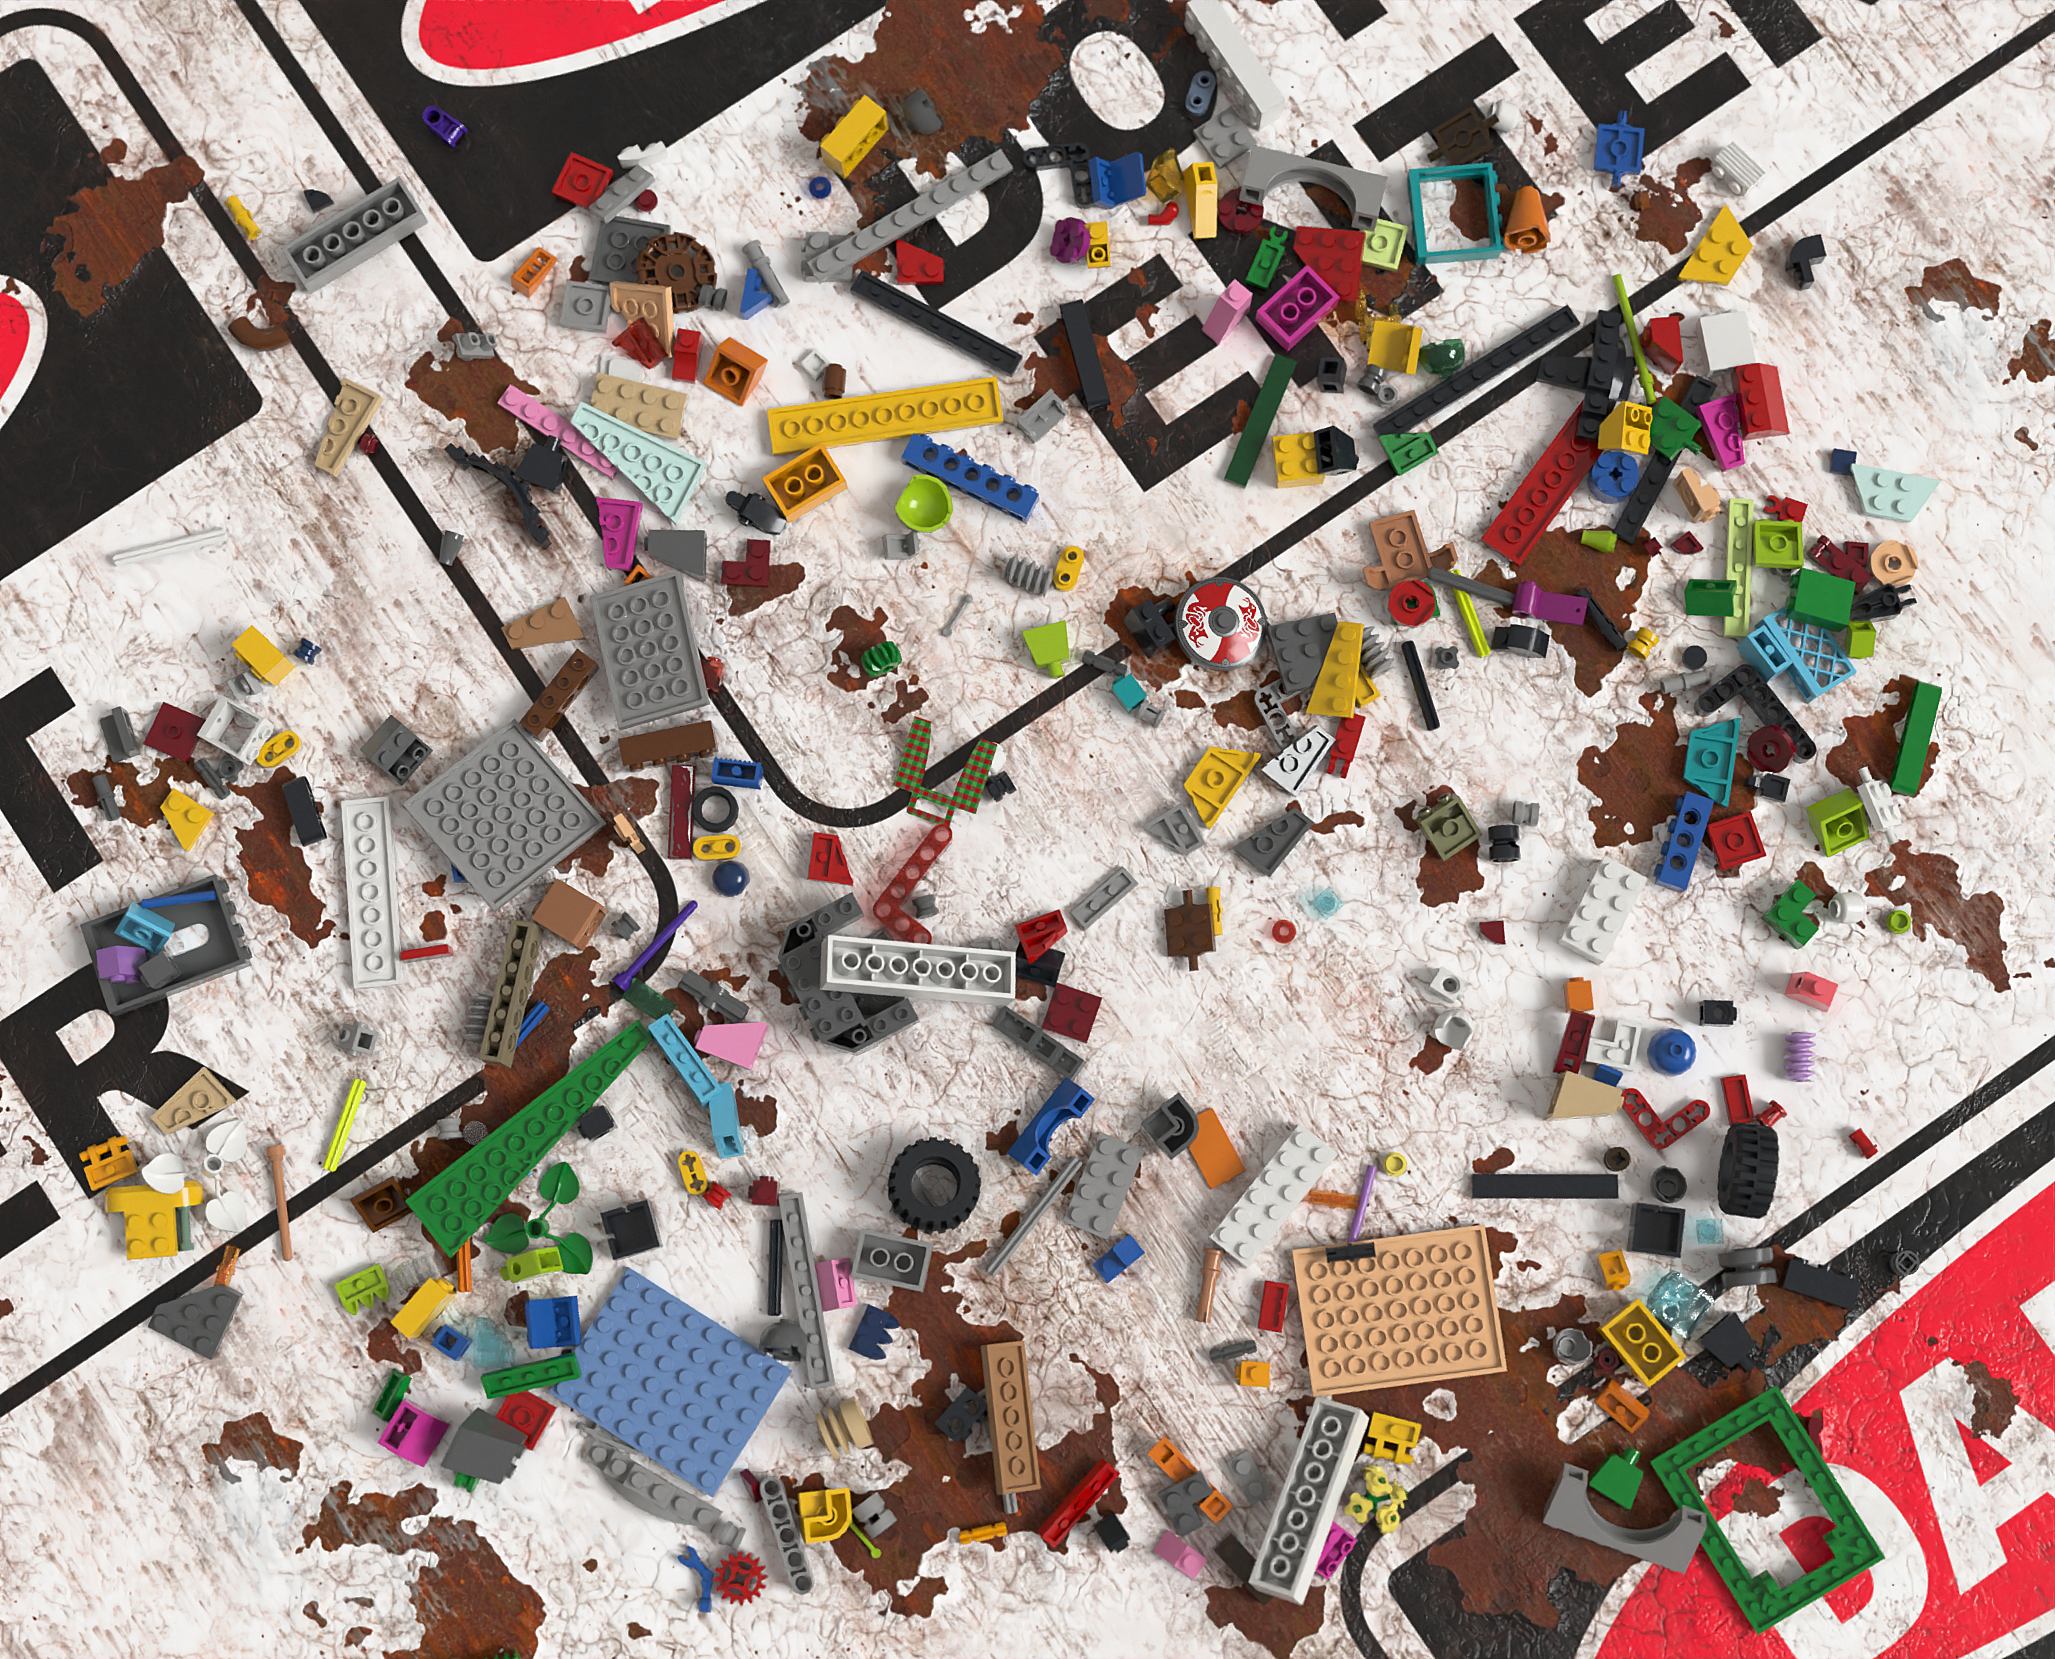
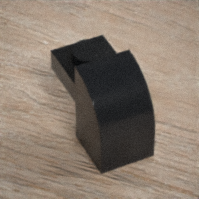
M1821 234L1800 239L1786 257L1785 271L1794 269L1793 278L1795 283L1799 284L1800 291L1809 289L1814 283L1811 265L1822 263L1827 256Z
M1511 624L1510 627H1495L1491 649L1495 652H1516L1525 658H1546L1550 635L1539 629L1524 625Z

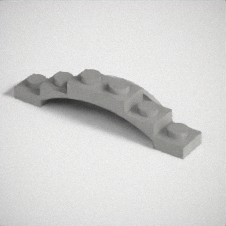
M598 1439L594 1440L584 1457V1460L600 1469L606 1481L622 1497L643 1511L661 1519L679 1524L696 1525L710 1534L723 1512L705 1500L690 1494L648 1470L612 1445Z

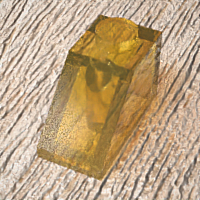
M1172 147L1155 158L1146 181V187L1163 204L1171 199L1175 200L1181 195L1182 186L1185 181L1176 152Z

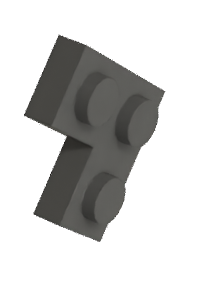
M1199 1470L1158 1492V1496L1181 1537L1203 1526L1204 1523L1193 1503L1212 1494L1213 1489L1202 1470Z

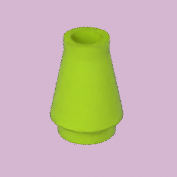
M1584 530L1581 544L1588 545L1606 554L1607 552L1613 553L1617 534L1612 533V531Z

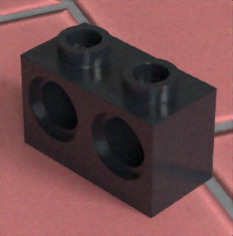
M967 1386L934 1424L955 1443L959 1440L964 1443L973 1432L970 1427L975 1421L980 1424L988 1415L986 1410L988 1408L987 1403ZM968 1400L978 1402L979 1410L977 1413L970 1414L966 1411L965 1404ZM957 1418L961 1420L963 1427L960 1432L955 1433L949 1429L951 1419Z

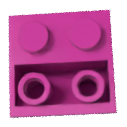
M406 1399L402 1401L377 1443L397 1456L425 1467L450 1424L412 1400Z
M1332 1521L1315 1569L1327 1580L1337 1570L1340 1563L1357 1542V1539L1334 1521Z

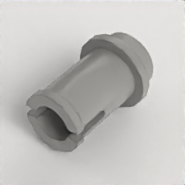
M991 937V940L970 943V948L1001 951L998 938L994 939V937Z

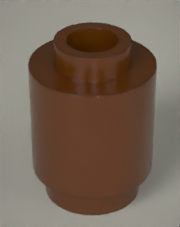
M830 363L828 367L823 369L822 391L825 398L841 399L842 394L845 393L847 370L842 368L841 364Z

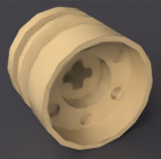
M854 1396L839 1402L841 1412L839 1415H836L831 1406L826 1408L829 1416L828 1420L822 1410L815 1413L817 1429L821 1440L834 1460L841 1458L839 1446L842 1447L846 1455L850 1454L848 1444L850 1441H853L858 1450L874 1443L866 1419Z

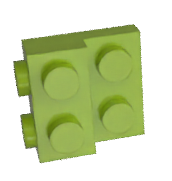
M1769 519L1755 520L1752 529L1754 567L1801 569L1804 565L1802 522H1794L1793 520H1783L1781 522Z

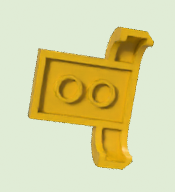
M197 1180L184 1181L182 1190L173 1194L158 1192L149 1185L110 1187L105 1193L106 1212H124L127 1260L177 1256L175 1207L204 1204L203 1185Z

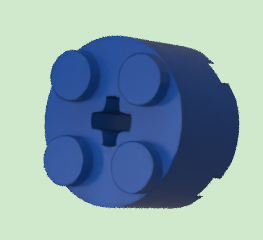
M1618 451L1602 454L1591 468L1587 480L1588 488L1603 503H1620L1636 487L1639 480V469L1634 457ZM1610 475H1614V477L1617 478V480L1614 481L1613 477Z

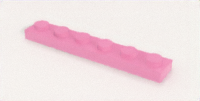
M510 384L497 402L500 407L546 437L552 435L561 439L560 446L612 480L619 470L577 431L571 423Z

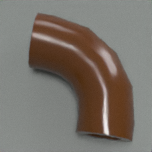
M242 316L232 321L228 326L231 335L242 346L257 352L275 351L292 342L279 322L267 329H260L255 327L248 317Z

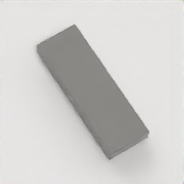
M1122 866L1071 910L1069 914L1086 931L1139 883Z

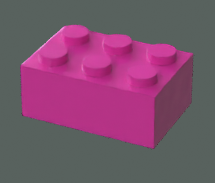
M1306 265L1257 310L1255 320L1288 352L1338 306L1340 297Z

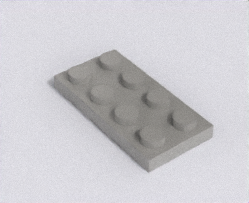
M1100 1132L1063 1222L1108 1240L1144 1150Z

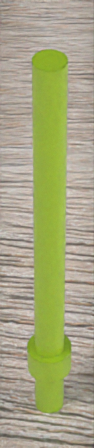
M1616 274L1612 278L1640 375L1638 381L1640 387L1644 390L1647 404H1652L1656 402L1652 386L1654 384L1653 377L1648 372L1622 275Z

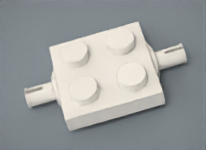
M1868 766L1859 769L1863 784L1858 786L1857 789L1875 831L1880 830L1884 832L1889 845L1899 842L1893 828L1902 824L1900 820L1901 813L1891 799L1890 787L1884 780L1875 781L1872 779Z

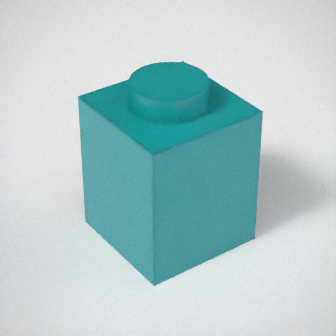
M1131 673L1126 677L1123 674L1112 682L1114 686H1112L1111 692L1128 714L1140 706L1145 699L1147 700L1148 695Z

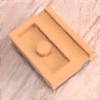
M620 813L614 817L617 824L613 827L624 842L628 840L637 854L645 850L646 848L640 842L639 837L624 815Z

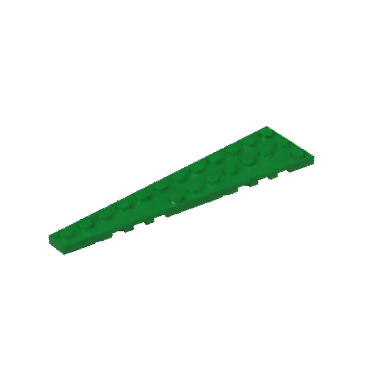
M636 1020L405 1200L450 1259L653 1040L639 1020Z

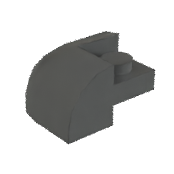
M1179 1092L1141 1122L1144 1129L1170 1160L1189 1147L1196 1139L1199 1131L1198 1118L1194 1110Z

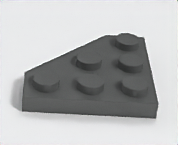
M1335 612L1267 627L1266 631L1285 694L1309 689L1324 663L1338 625Z
M221 1283L211 1288L157 1305L148 1328L212 1360L217 1354L244 1294Z

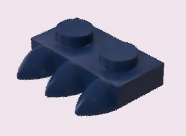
M868 1304L848 1349L869 1359H885L886 1354L884 1350L877 1344L887 1345L893 1343L891 1335L884 1328H899L898 1320L892 1314Z

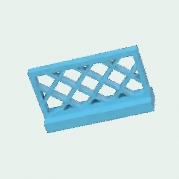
M1782 607L1763 618L1755 627L1759 629L1765 625L1793 663L1785 671L1805 701L1810 703L1857 673V671L1829 630L1817 627L1819 635L1807 634L1808 624L1805 623L1803 632L1791 630L1793 621L1791 619H1788L1787 628L1779 627L1774 618L1777 616L1786 617L1787 609ZM1790 635L1801 637L1800 648L1792 646L1789 641ZM1806 639L1817 641L1816 652L1805 649ZM1822 643L1830 645L1832 656L1820 653ZM1804 654L1815 657L1813 667L1805 665L1803 662ZM1819 659L1831 661L1829 671L1818 669ZM1835 662L1843 664L1848 673L1844 675L1834 673ZM1817 674L1828 676L1827 686L1821 688L1816 681Z

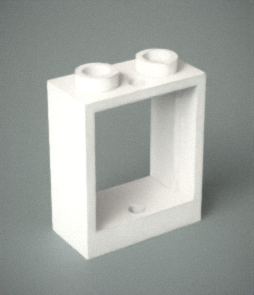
M221 695L197 736L251 766L252 762L258 757L265 741L271 736L275 725ZM237 711L257 722L240 752L219 741Z

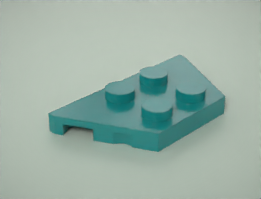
M1738 717L1730 721L1710 725L1706 728L1693 730L1688 736L1682 779L1708 798L1714 800L1722 808H1727L1729 805L1741 718Z

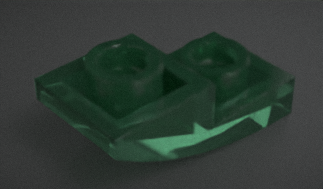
M636 977L633 978L630 983L631 985L622 996L623 999L655 1020L660 1019L667 1013L670 1016L677 1005L661 992L655 991Z

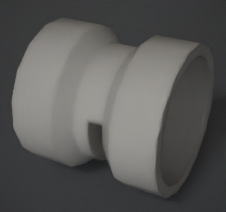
M1514 801L1512 824L1520 825L1524 821L1529 826L1536 827L1539 819V803L1531 802L1525 806L1522 801Z

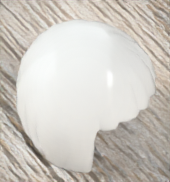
M1452 1009L1438 1016L1433 1031L1436 1038L1442 1044L1461 1051L1472 1038L1474 1024L1467 1012Z

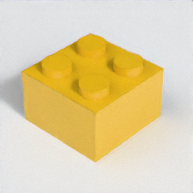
M1314 432L1272 437L1271 450L1277 489L1323 484L1325 475L1318 474Z
M253 625L231 644L236 649L234 654L251 668L250 670L265 684L270 682L276 686L295 668Z

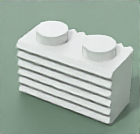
M1734 141L1725 147L1710 165L1713 173L1718 178H1724L1729 184V188L1735 194H1740L1742 197L1761 181L1766 174V171Z

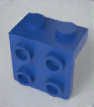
M1134 152L1112 162H1107L1097 157L1089 160V176L1091 178L1094 204L1111 210L1146 195L1141 153Z
M577 1296L535 1299L525 1302L527 1341L531 1350L581 1345Z

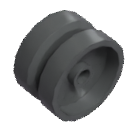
M1772 1247L1733 1249V1252L1718 1254L1720 1267H1735L1736 1269L1735 1272H1727L1721 1275L1722 1287L1729 1288L1777 1282L1776 1270L1774 1268L1759 1269V1264L1770 1263L1774 1260Z

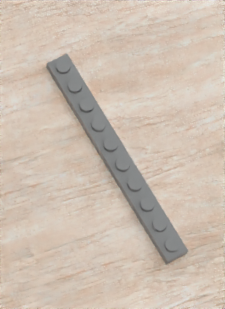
M1000 149L808 261L807 266L817 282L821 284L1012 172L1013 167Z

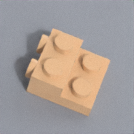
M1690 467L1682 470L1672 484L1694 523L1701 520L1703 523L1714 519L1716 517L1715 514L1721 511L1719 508L1721 498L1718 491L1712 488L1710 483L1701 487V480L1698 474L1692 472Z

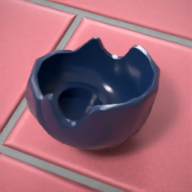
M735 860L723 862L713 872V887L720 895L726 897L738 896L750 882L749 871L741 862Z

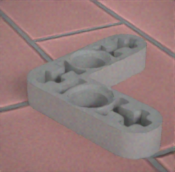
M1316 675V677L1314 678V680H1313L1312 684L1310 685L1309 689H1310L1312 686H1314V684H1315V682H1316V680H1317V675ZM1280 678L1258 690L1254 697V703L1276 744L1283 750L1288 744L1282 743L1284 736L1282 732L1277 735L1276 731H1280L1285 726H1288L1289 729H1285L1284 732L1287 737L1294 738L1292 742L1298 738V734L1281 704L1304 691L1287 695L1282 694L1279 691V685L1282 683ZM1261 694H1264L1265 697L1270 696V707L1272 708L1276 705L1277 708L1265 714L1264 711H1267L1268 707L1264 702H1259ZM1273 714L1281 715L1283 723L1279 726L1272 725L1270 723V716Z

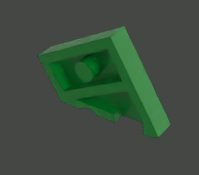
M1429 432L1377 436L1397 476L1403 475L1439 453Z

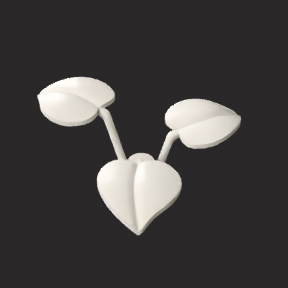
M242 1120L224 1123L209 1133L205 1146L211 1155L207 1156L202 1165H198L196 1168L183 1172L185 1165L182 1159L177 1155L167 1153L157 1156L141 1170V1174L147 1184L154 1190L164 1194H173L182 1190L184 1187L183 1177L201 1171L207 1178H214L217 1199L211 1200L206 1206L205 1215L207 1221L214 1228L223 1231L239 1233L243 1229L246 1220L244 1201L233 1191H228L221 1196L219 1173L223 1169L224 1161H238L247 1150V1138Z

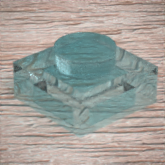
M1330 886L1311 901V904L1325 920H1328L1345 905Z
M1722 1219L1696 1220L1698 1244L1724 1243Z

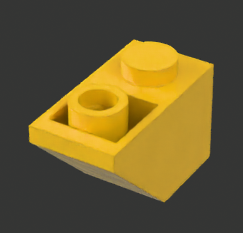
M1107 221L1086 223V231H1090V246L1086 254L1088 269L1111 267Z

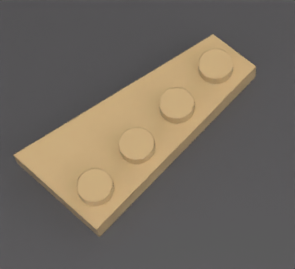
M345 377L342 378V388L334 403L336 407L333 416L329 418L327 424L329 428L326 437H323L314 464L318 469L336 478L384 400L380 395Z

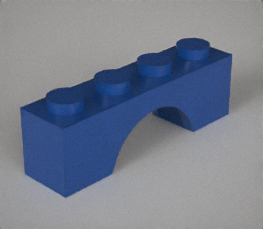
M1065 1077L1007 1154L1037 1176L1051 1158L1049 1141L1053 1132L1066 1120L1081 1118L1095 1098L1081 1086Z

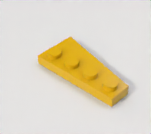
M1338 622L1307 707V714L1353 718L1364 624Z

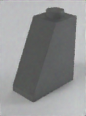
M648 530V537L644 538V550L648 551L651 559L679 570L697 580L706 581L707 534L705 530Z

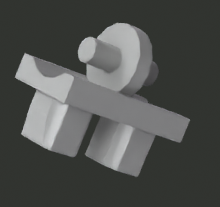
M468 332L467 334L456 333L452 336L453 341L457 345L456 352L458 358L470 361L473 358L491 359L495 356L493 349L497 346V341L493 333L483 335Z

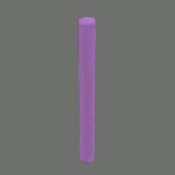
M1368 1165L1347 1243L1357 1242L1377 1171L1375 1166Z

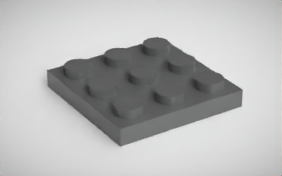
M615 216L607 224L601 221L589 281L610 285L614 281L637 283L638 274L635 273V264L640 250L645 249L646 242L662 233L670 234V225ZM653 252L651 256L657 260L660 255ZM653 271L647 272V278H654Z

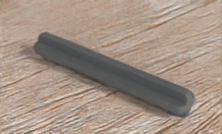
M1434 566L1429 568L1427 572L1428 580L1508 607L1514 603V593Z

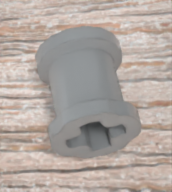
M1145 699L1136 718L1148 721L1157 729L1166 710L1156 708Z

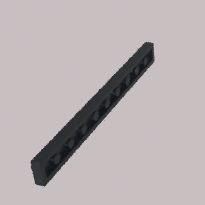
M1567 304L1373 424V429L1377 435L1409 432L1580 325L1579 320Z

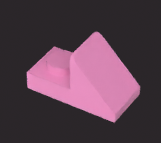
M1168 1530L1153 1550L1193 1580L1208 1560Z

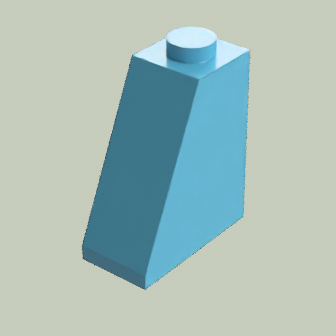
M718 1082L723 1092L709 1101L713 1139L721 1159L744 1155L731 1082Z

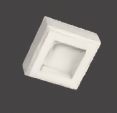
M815 347L799 365L817 381L823 375V369L828 367V364L831 362Z

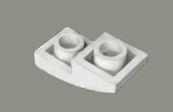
M661 141L648 145L643 152H641L638 145L627 147L617 157L622 168H634L636 165L644 167L668 158L669 155Z

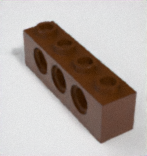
M576 649L520 720L519 724L542 742L600 667L594 660L579 649Z

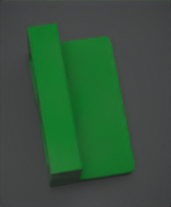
M1689 579L1684 590L1686 614L1732 617L1734 615L1733 597L1737 590V581Z

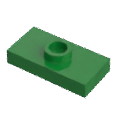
M394 1368L372 1413L389 1423L402 1402L412 1378Z

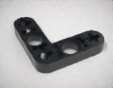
M1074 142L1033 147L1025 151L1023 154V164L1029 171L1070 167L1075 204L1081 209H1088L1093 206L1092 185L1089 176L1090 154L1086 144ZM1067 150H1069V160H1066ZM1076 150H1080L1081 153H1084L1082 154V158H1077V155H1074L1076 154ZM1052 152H1060L1063 158L1058 162H1054L1049 156ZM1043 153H1046L1047 163H1043ZM1031 155H1035L1037 159L1035 164H1032L1030 160ZM1078 171H1085L1088 174V178L1084 181L1077 180L1075 174ZM1081 187H1086L1087 202H1083V199L1080 198L1082 196Z

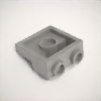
M806 232V238H801V252H806L805 260H801V274H805L806 281L817 282L807 266L808 261L853 235H829V232ZM853 265L824 282H853Z

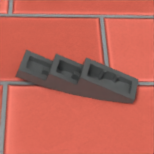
M1007 1006L1002 1008L991 1024L1032 1055L1072 1081L1075 1080L1087 1063Z

